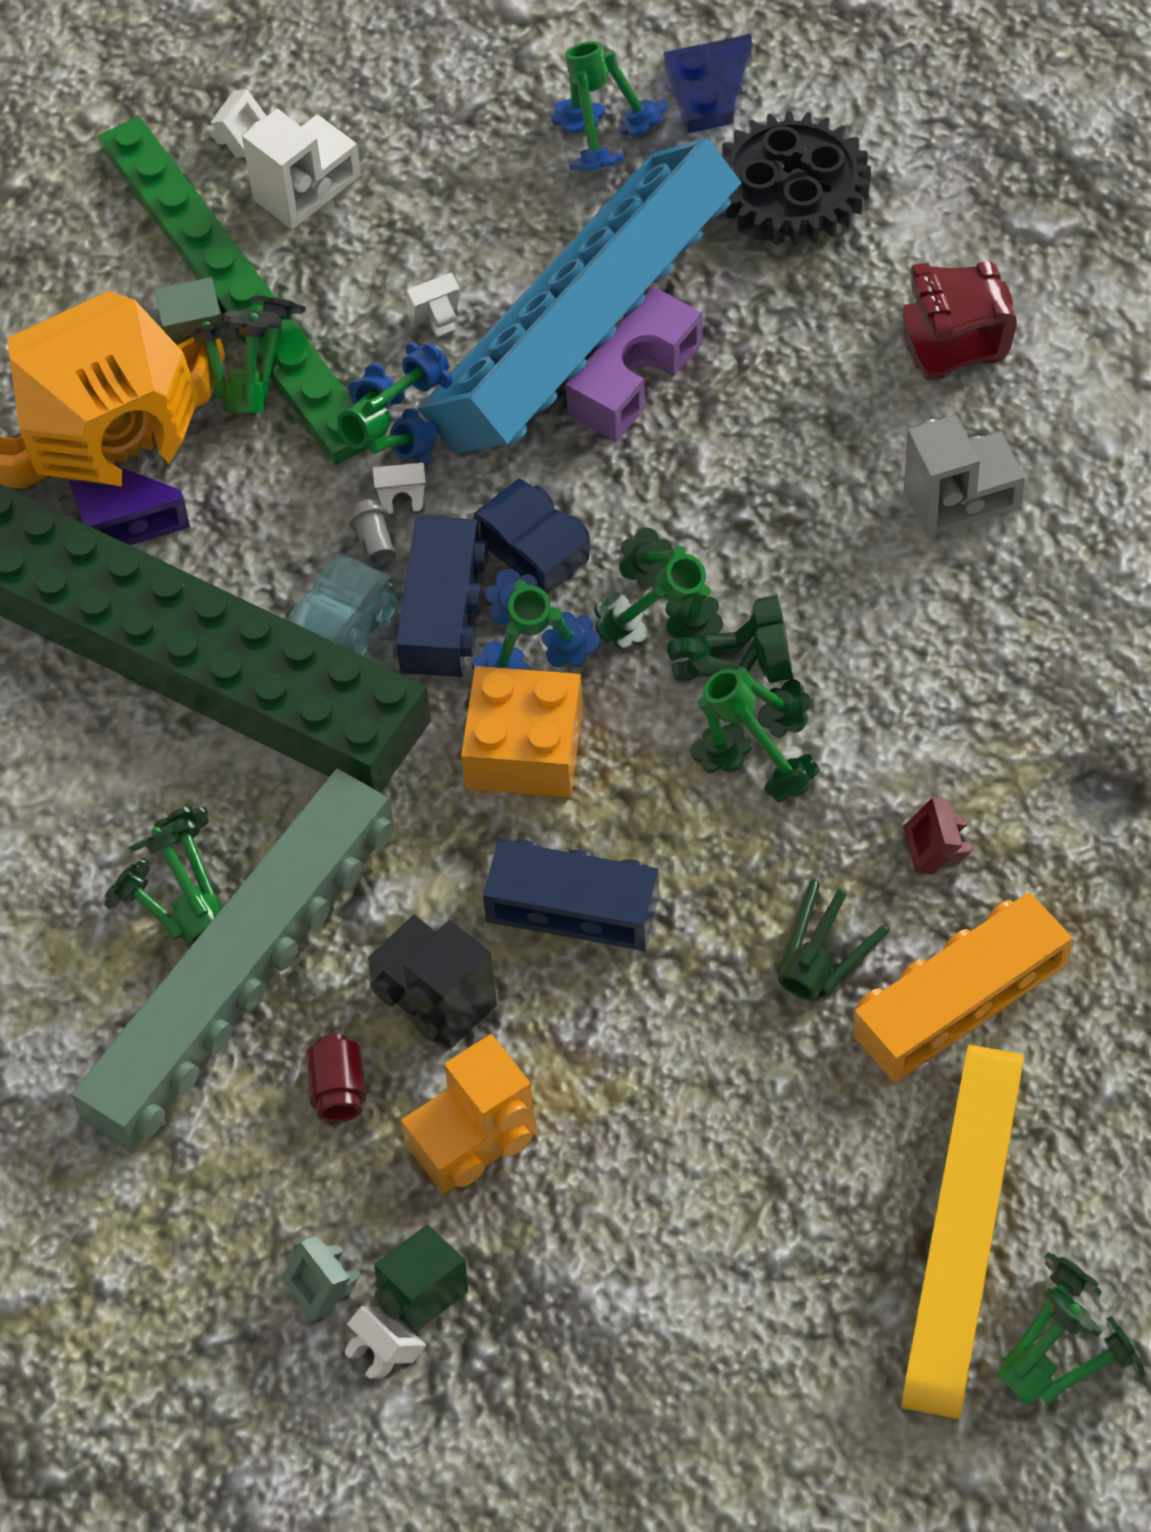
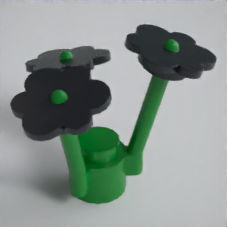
M252 296L250 302L263 306V311L255 309L227 311L224 313V322L211 324L205 321L201 327L179 332L180 338L193 335L195 344L205 342L214 378V398L224 399L225 412H264V399L269 398V379L281 320H291L292 313H305V306L295 304L281 297ZM231 326L238 328L239 334L247 336L245 370L229 371V380H225L216 340L224 338L223 328ZM267 335L260 371H256L258 337Z

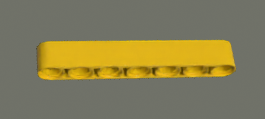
M968 1044L901 1409L957 1420L961 1419L1024 1054Z

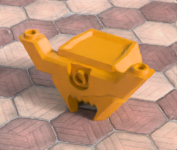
M111 291L98 295L8 337L18 425L22 436L19 438L0 436V484L9 488L26 490L47 479L58 478L123 486L122 470L115 466L114 463H126V460L132 455L139 456L141 448L153 450L155 442L157 443L158 453L169 464L183 442L194 410L208 403L214 388V378L205 342L195 344L194 337H191L177 346L134 299ZM217 339L216 343L222 364L225 351L221 340Z

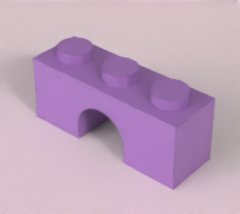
M654 286L645 295L644 302L634 311L624 316L615 334L607 342L595 348L594 353L587 360L584 369L573 378L566 380L565 383L568 415L615 442L622 437L646 409L644 378L632 371L640 367L652 366L675 376L703 344L702 312Z

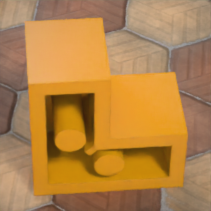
M492 1033L444 1063L448 1090L401 1119L405 1145L442 1194L455 1186L464 1187L471 1184L481 1176L486 1166L503 1155L509 1157L519 1153L529 1144L532 1136L536 1134L531 1083Z

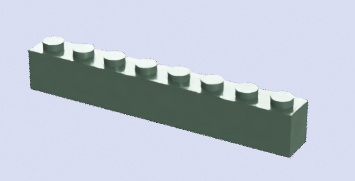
M336 768L73 1090L71 1096L79 1119L132 1152L143 1138L148 1139L158 1131L164 1120L167 1108L178 1095H185L193 1087L199 1074V1068L211 1053L216 1054L225 1047L231 1037L235 1023L245 1011L251 1012L257 1007L264 996L267 983L278 970L283 971L292 963L297 954L299 943L311 929L317 930L324 923L330 912L331 903L343 889L349 890L356 883L361 874L363 863L374 850H381L388 843L394 830L390 799L387 796Z

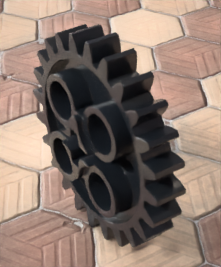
M787 111L784 121L778 122L770 113L767 114V125L761 126L756 121L750 120L749 134L736 129L734 131V143L723 142L722 157L742 182L729 197L731 204L725 210L726 219L738 217V230L740 231L754 226V239L758 240L769 232L773 234L774 245H778L783 236H790L793 245L798 246L801 235H808L814 244L818 243L819 231L824 230L827 234L834 237L837 235V222L850 227L852 225V213L862 214L863 200L869 199L871 166L867 165V150H859L858 137L846 139V126L842 125L834 130H830L829 117H825L818 124L812 123L811 112H807L801 121H795L792 112Z

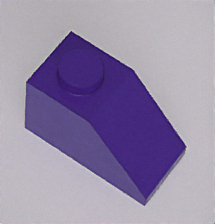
M117 466L122 470L123 486L69 481L81 522L128 545L137 544L190 527L184 497L180 489Z

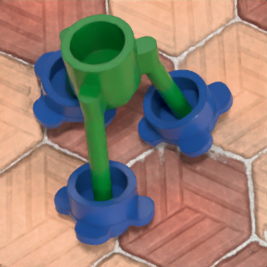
M411 342L406 346L408 356L402 361L405 376L396 383L385 375L384 368L376 363L369 364L365 368V375L360 380H353L350 383L349 394L353 406L337 416V427L343 441L352 448L361 449L367 446L372 454H376L385 448L392 447L394 453L399 458L404 460L414 459L415 463H424L426 467L431 462L430 450L433 449L438 438V429L433 421H425L419 416L417 409L408 408L403 411L402 419L397 420L393 424L390 436H385L391 423L388 409L393 404L399 405L404 401V390L413 385L418 390L427 392L437 384L443 388H448L452 385V377L447 371L449 364L444 353L430 342L424 346H418L415 342Z

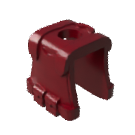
M983 261L977 263L974 267L963 268L930 267L929 263L912 265L910 281L916 303L903 306V334L908 349H911L910 355L916 368L921 369L925 380L942 379L946 373L981 362V364L996 363L1008 355L1017 326V318L1013 309L1010 290L1006 282L1001 281L996 264L991 261Z

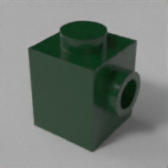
M428 1224L374 1264L377 1285L374 1295L377 1303L387 1316L393 1320L400 1317L415 1333L468 1293L466 1260Z

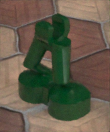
M778 594L757 598L752 607L750 619L735 632L677 638L671 640L667 645V654L671 661L689 658L687 661H678L672 665L673 677L679 682L690 681L698 677L710 678L716 672L727 668L737 671V669L744 667L750 673L756 659L762 673L770 684L794 679ZM754 637L740 663L716 658L717 656L740 652Z

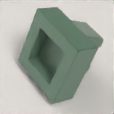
M318 1235L299 1242L281 1277V1280L312 1321L331 1315L337 1302L352 1292L360 1277V1272L357 1268L345 1272L338 1263L343 1250L338 1245L325 1246Z

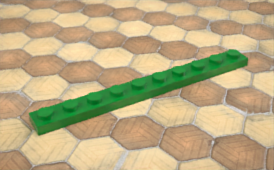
M140 116L98 135L101 150L197 280L212 277L219 309L223 315L227 311H241L242 309L263 311V306L250 302L252 296L261 295L276 298ZM292 318L291 320H281L270 379L334 465L368 449L367 446L355 449L343 441L337 427V416L353 406L351 397ZM234 328V330L237 332L239 337L246 345L247 336L239 334L238 328ZM267 335L258 337L257 361L260 365Z

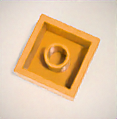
M475 666L461 753L465 790L571 798L583 713L581 674Z

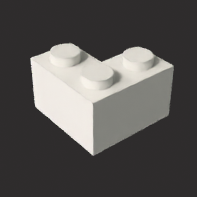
M276 109L263 120L255 122L242 135L253 200L290 229H294L361 176L357 143L318 114L303 126H300L279 109Z

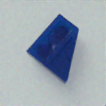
M751 34L663 52L664 67L687 133L734 124L738 109V97L742 93L745 83L748 59L751 58L753 52V38Z

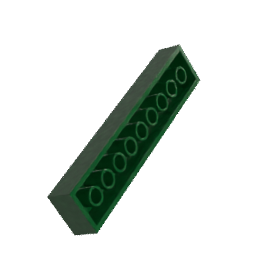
M0 484L1 617L328 777L338 768L380 793L431 722L426 686Z

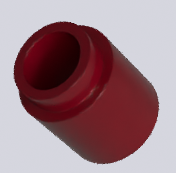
M341 1034L322 1036L305 1053L310 1104L317 1110V1117L323 1121L344 1122L352 1120L362 1113L361 1104L366 1100L361 1047L358 1043L349 1040L348 1037Z

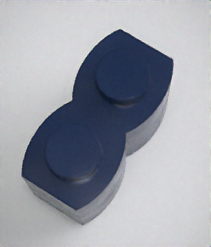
M518 478L474 512V519H477L479 540H487L488 550L503 562L510 564L513 570L517 571L521 577L526 574L533 575L537 580V587L544 590L546 594L590 560V535L585 525L577 517H568L561 511L554 509L551 497L540 486L535 485L533 487L526 481Z

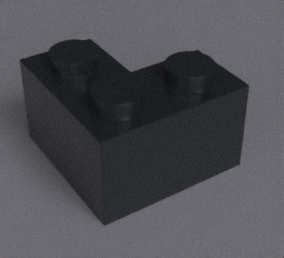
M412 915L368 957L372 979L370 986L376 996L390 1007L396 1004L410 1015L412 1024L423 1036L430 1040L437 1037L450 1049L461 1041L497 1006L491 952L451 920L447 921L435 932L416 915Z

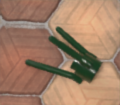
M816 879L809 882L786 954L777 967V971L780 973L778 975L779 983L791 994L807 1001L816 1000L820 992L825 996L831 997L840 980L889 933L887 926H880L832 971L830 964L833 958L821 946L846 898V891L843 889L836 891L810 942H805L801 948L820 886L819 881Z

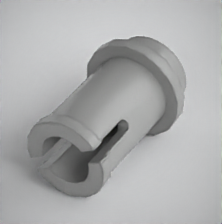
M367 499L356 503L350 510L351 515L348 522L350 528L353 531H357L364 554L365 565L371 568H380L392 563L393 558H396L397 554L386 526L389 518L387 509L380 506V503L374 499Z

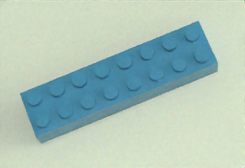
M702 138L652 153L450 373L452 385L448 388H443L439 385L418 407V410L427 421H433L436 424L438 435L454 454L472 450L482 452L489 447L499 445L509 447L521 439L527 431L525 424L534 414L548 408L556 400L558 395L555 390L564 380L573 378L584 369L587 364L585 357L590 351L607 342L615 334L617 328L614 325L623 315L634 311L644 302L646 296L643 292L651 283L661 280L670 273L675 266L672 260L678 253L694 245L703 235L701 228L709 219H713L723 213L731 204L730 195L742 182L709 138Z

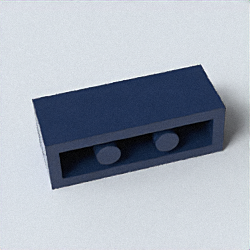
M415 516L396 641L400 673L462 677L465 657H474L476 627L470 626L471 614H480L482 584L476 583L477 571H486L488 558L487 540H479L477 519Z
M498 839L483 892L486 922L646 952L660 896L659 868L649 867L645 863L633 859L615 861L598 858L583 850L565 852L543 848L539 844L528 840L510 842Z

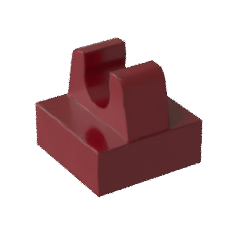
M932 797L903 825L915 872L934 874L944 864L960 863L973 851L972 843L961 841L959 832L967 824L963 817L953 813L950 800Z

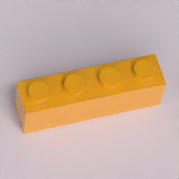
M1030 891L1014 902L1006 900L996 906L988 915L986 921L972 931L964 929L953 935L941 952L927 961L919 959L913 962L903 971L900 979L885 990L877 988L866 994L854 1010L853 1037L895 1084L1067 966L1072 937Z

